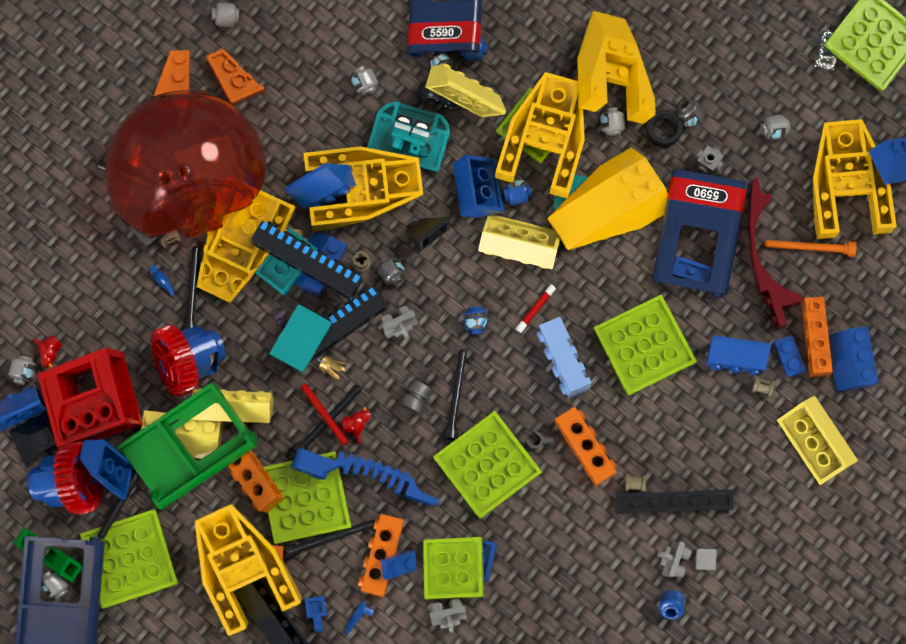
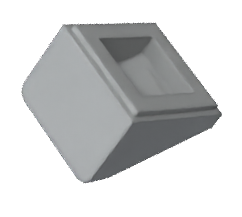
M696 549V570H716L717 549Z

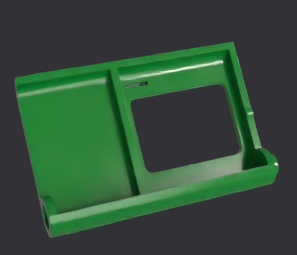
M212 382L125 440L117 448L123 452L152 492L151 499L159 510H163L256 448L258 438L254 432L248 430L220 389ZM218 403L236 426L239 434L202 459L195 460L175 431L213 404Z

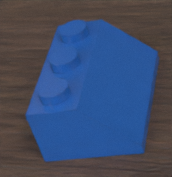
M906 137L885 140L869 150L885 185L906 181Z
M465 155L455 161L453 169L460 215L477 218L503 213L504 207L499 179L495 178L497 169L496 159Z
M325 163L285 187V191L303 209H310L309 207L323 206L326 203L336 201V197L348 194L350 189L356 186L349 165Z
M314 232L309 241L318 250L328 255L327 258L332 261L336 259L342 262L348 251L347 244L330 235ZM304 274L294 284L318 298L322 297L327 288Z
M868 326L846 329L828 335L836 392L874 387L879 383Z
M713 335L708 343L706 366H710V369L713 370L726 368L734 373L748 371L750 375L763 374L766 370L771 343Z
M36 386L25 387L21 390V393L16 395L10 394L3 398L4 400L0 402V431L47 411L42 395Z
M84 440L80 452V460L96 480L121 500H126L133 466L129 460L105 440Z

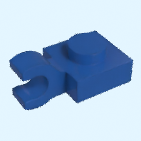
M325 597L306 598L307 619H313L316 633L323 632L321 617L327 616Z

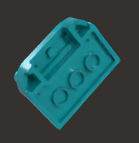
M400 102L388 103L377 113L367 148L419 158L420 168L439 173L448 139L450 138V127L446 119L438 113L401 104ZM397 113L414 118V120L417 119L432 124L433 126L425 148L422 147L418 156L408 153L411 143L406 141L402 150L392 148L393 137L391 134L394 130Z

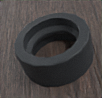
M670 110L657 111L656 115L649 119L646 127V134L649 140L658 147L674 145L680 139L683 131L681 119L675 112ZM668 119L674 123L675 133L671 138L662 139L654 133L653 126L657 120Z

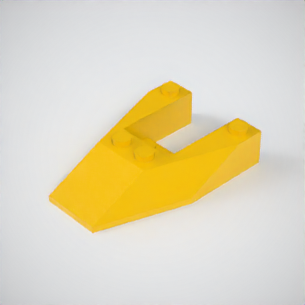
M593 11L577 57L579 108L596 112L608 103L607 82L626 86L627 120L644 124L656 115L655 97L637 43L625 19Z
M547 72L544 73L511 119L495 172L496 179L507 182L514 181L522 151L526 144L560 154L549 194L568 198L585 141L583 109L579 108L578 81Z
M862 119L824 123L813 175L814 223L817 239L836 238L840 232L835 197L867 194L873 234L892 233L897 227L891 185L884 184L869 153V150L876 146Z
M361 146L304 153L306 175L325 163L344 164L350 166L356 186L346 194L347 203L309 207L313 232L332 230L367 221L423 196L420 163L417 157Z
M232 504L195 520L202 582L228 636L246 629L248 625V620L233 591L266 576L282 611L301 603L302 596L276 549Z

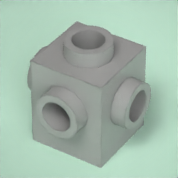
M707 146L705 150L701 149L697 154L695 167L702 174L712 175L714 172L718 173L724 164L721 162L723 155L717 148Z

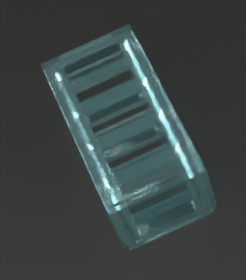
M823 30L821 33L815 67L834 70L837 56L829 49L824 48L826 38L832 35V31ZM823 52L831 53L832 57L825 56L822 54ZM821 59L830 60L831 64L822 63Z

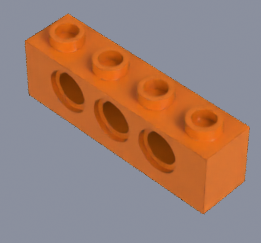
M824 296L804 298L801 307L809 378L829 376L833 371Z
M573 407L555 418L554 422L589 478L597 487L616 475L615 469H617V466L612 459H608L605 455L607 451L601 442L598 443L595 439L596 433L591 426L588 427L584 422L586 418L581 410L577 411ZM578 425L581 427L582 432L575 434L572 432L571 427ZM585 441L590 442L592 449L584 450L582 443ZM600 458L603 465L600 467L594 466L592 459Z
M252 450L241 457L239 465L236 460L228 466L232 477L242 485L241 490L246 496L251 498L253 501L252 506L258 512L268 513L285 499ZM251 471L252 476L249 480L248 473ZM262 487V493L259 495L258 490Z
M384 514L380 515V519L376 518L373 528L376 530L375 538L371 537L368 546L371 549L370 556L365 557L363 565L366 568L365 575L360 576L358 584L361 587V592L384 598L389 580L383 579L381 560H377L375 554L377 551L382 550L386 553L385 558L396 555L404 524L403 519ZM382 532H389L391 534L390 540L382 541L380 539ZM377 569L381 572L379 579L374 580L370 577L372 570Z

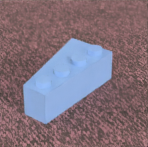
M561 317L539 325V331L536 333L539 341L544 342L546 346L544 352L547 359L552 360L554 365L552 371L555 377H559L561 381L559 387L562 394H566L569 399L590 390L592 382L589 377L585 378L586 373L583 363L577 362V351L575 346L569 343L571 339Z

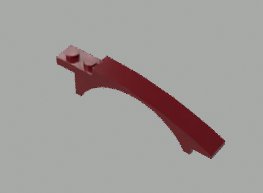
M756 177L751 183L748 207L750 261L758 296L766 294L764 300L767 308L770 307L772 313L770 314L771 323L773 326H776V330H779L787 325L782 309L800 305L803 302V297L782 287L773 280L764 269L758 257L755 245L756 224L761 212L769 204L772 197L770 193L762 194L758 178Z

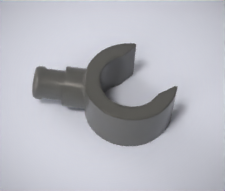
M534 431V434L540 438V444L534 446L526 440V444L530 449L537 450L543 444L553 443V436H543L540 432Z

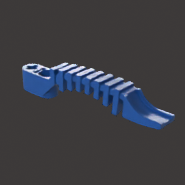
M298 448L291 465L292 469L321 480H326L328 473L338 468L344 469L343 474L347 475L350 467H355L353 474L357 475L360 467L364 468L362 473L364 476H367L369 470L373 471L371 478L376 479L378 473H381L382 476L379 482L384 483L387 476L391 477L387 485L390 489L395 481L399 480V484L394 492L397 496L401 492L404 483H406L408 487L403 497L430 506H436L439 499L420 491L416 486L414 478L409 477L408 473L404 472L402 474L397 468L392 470L389 465H386V467L381 466L382 463L377 462V464L372 463L373 460L368 459V461L363 460L364 458L361 456L355 458L353 454L343 458L345 453L340 452L338 459L331 460Z

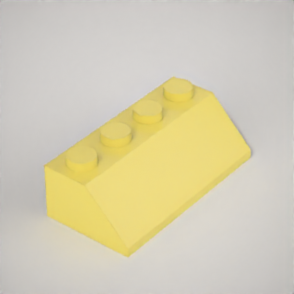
M441 63L440 65L431 66L425 86L429 90L482 118L505 115L506 109L501 97L494 93L493 89L483 87L477 80L465 77L464 73L452 70L447 64Z
M488 215L478 251L484 252L487 255L501 256L504 259L517 260L524 264H533L541 268L553 269L560 238L554 229L497 215Z
M194 389L192 395H194L195 393H197V392L200 391L201 389H198V390H195V389ZM220 390L243 422L270 423L274 404L272 393ZM218 403L213 404L192 418V420L231 421Z
M815 396L803 401L777 420L819 485L858 461Z
M144 410L141 430L166 413ZM191 419L176 429L175 432L193 458L202 459L220 447L224 423L222 421Z

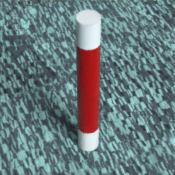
M550 284L517 325L515 329L518 332L522 333L556 290L553 285Z

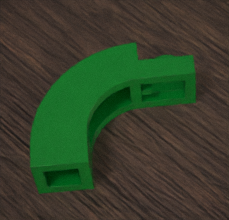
M25 527L22 528L13 541V544L23 551L25 536H38ZM48 545L44 549L43 564L70 582H73L83 565L54 546Z

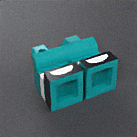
M397 113L396 123L391 134L393 137L392 148L402 150L406 141L411 143L408 153L418 156L422 147L425 148L433 128L432 124L417 119L414 120V118Z

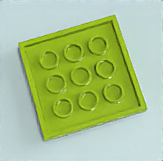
M858 0L825 42L824 46L877 90L882 92L906 62V18L885 0Z
M662 294L593 327L627 396L697 363Z
M496 411L492 412L433 456L434 460L479 519L483 518L542 473Z
M335 451L320 454L331 460L337 459ZM293 461L264 467L285 497L284 500L268 512L275 545L352 528L339 468L328 473L326 480H321L292 469Z
M156 509L112 524L106 537L101 540L105 542L100 597L102 609L179 584ZM102 527L81 533V540L98 537Z

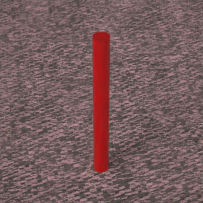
M303 384L301 386L302 391L342 446H346L349 443L346 436L308 384Z

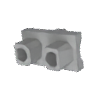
M403 306L397 311L399 317L393 319L391 314H387L381 318L382 328L387 339L394 335L395 337L403 335L405 339L409 338L407 332L413 329L412 326L418 324L413 310L410 311L406 306Z
M672 541L671 546H666L664 552L658 551L657 556L662 558L660 565L664 566L661 575L666 577L684 576L685 567L680 566L679 562L680 559L688 560L692 552L685 547V543Z
M459 598L449 601L450 609L443 610L442 603L439 602L431 604L430 618L432 626L440 625L441 629L449 627V631L452 633L454 632L453 626L460 625V620L467 619L465 606H462Z

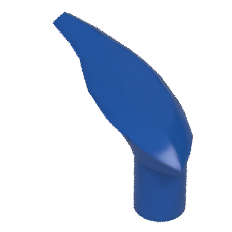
M152 265L150 271L154 280L171 297L174 296L172 285L167 276L156 265Z
M365 601L361 602L352 614L346 626V635L351 631L356 622L360 620L363 613L370 616L373 615L374 608L366 606Z

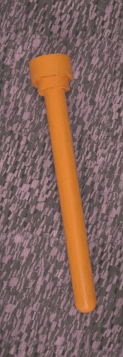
M766 240L764 242V246L767 248L843 252L847 257L856 256V242L850 241L844 243V245Z

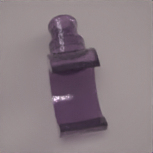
M281 309L272 310L271 313L277 327L283 329L286 322Z

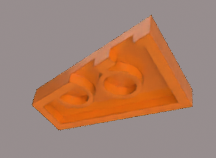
M224 49L206 56V60L231 106L265 91V88L258 84L249 73H246L239 66V63Z
M189 50L170 51L151 101V106H188L190 84Z

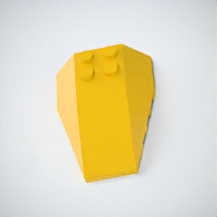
M629 148L600 165L548 217V221L567 250L592 244L595 241H602L612 236H619L629 231L642 229L664 215L668 193L646 157L633 148Z
M227 175L211 210L210 226H208V236L204 246V256L196 287L231 303L269 256L266 252L253 246L250 241L261 221L266 223L270 221L278 226V230L284 232L296 206Z

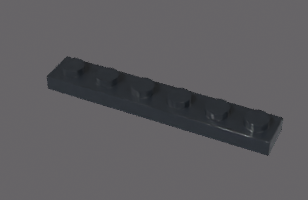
M733 490L615 493L616 514L733 510Z

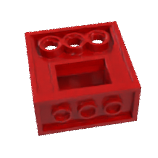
M102 348L38 373L57 448L62 447L63 444L76 441L104 440L143 425L123 351ZM93 371L97 387L79 394L75 378Z

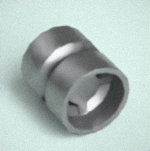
M411 380L407 387L408 394H403L399 405L414 414L421 415L426 406L424 401L430 399L433 390L423 383Z

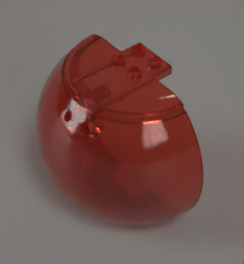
M192 90L162 93L147 99L135 107L115 131L107 151L105 163L106 186L114 209L127 224L142 233L147 232L149 236L161 235L183 228L186 238H190L222 228L223 224L220 216L250 206L253 203L252 200L260 192L266 174L265 150L258 133L250 121L228 102L216 96Z

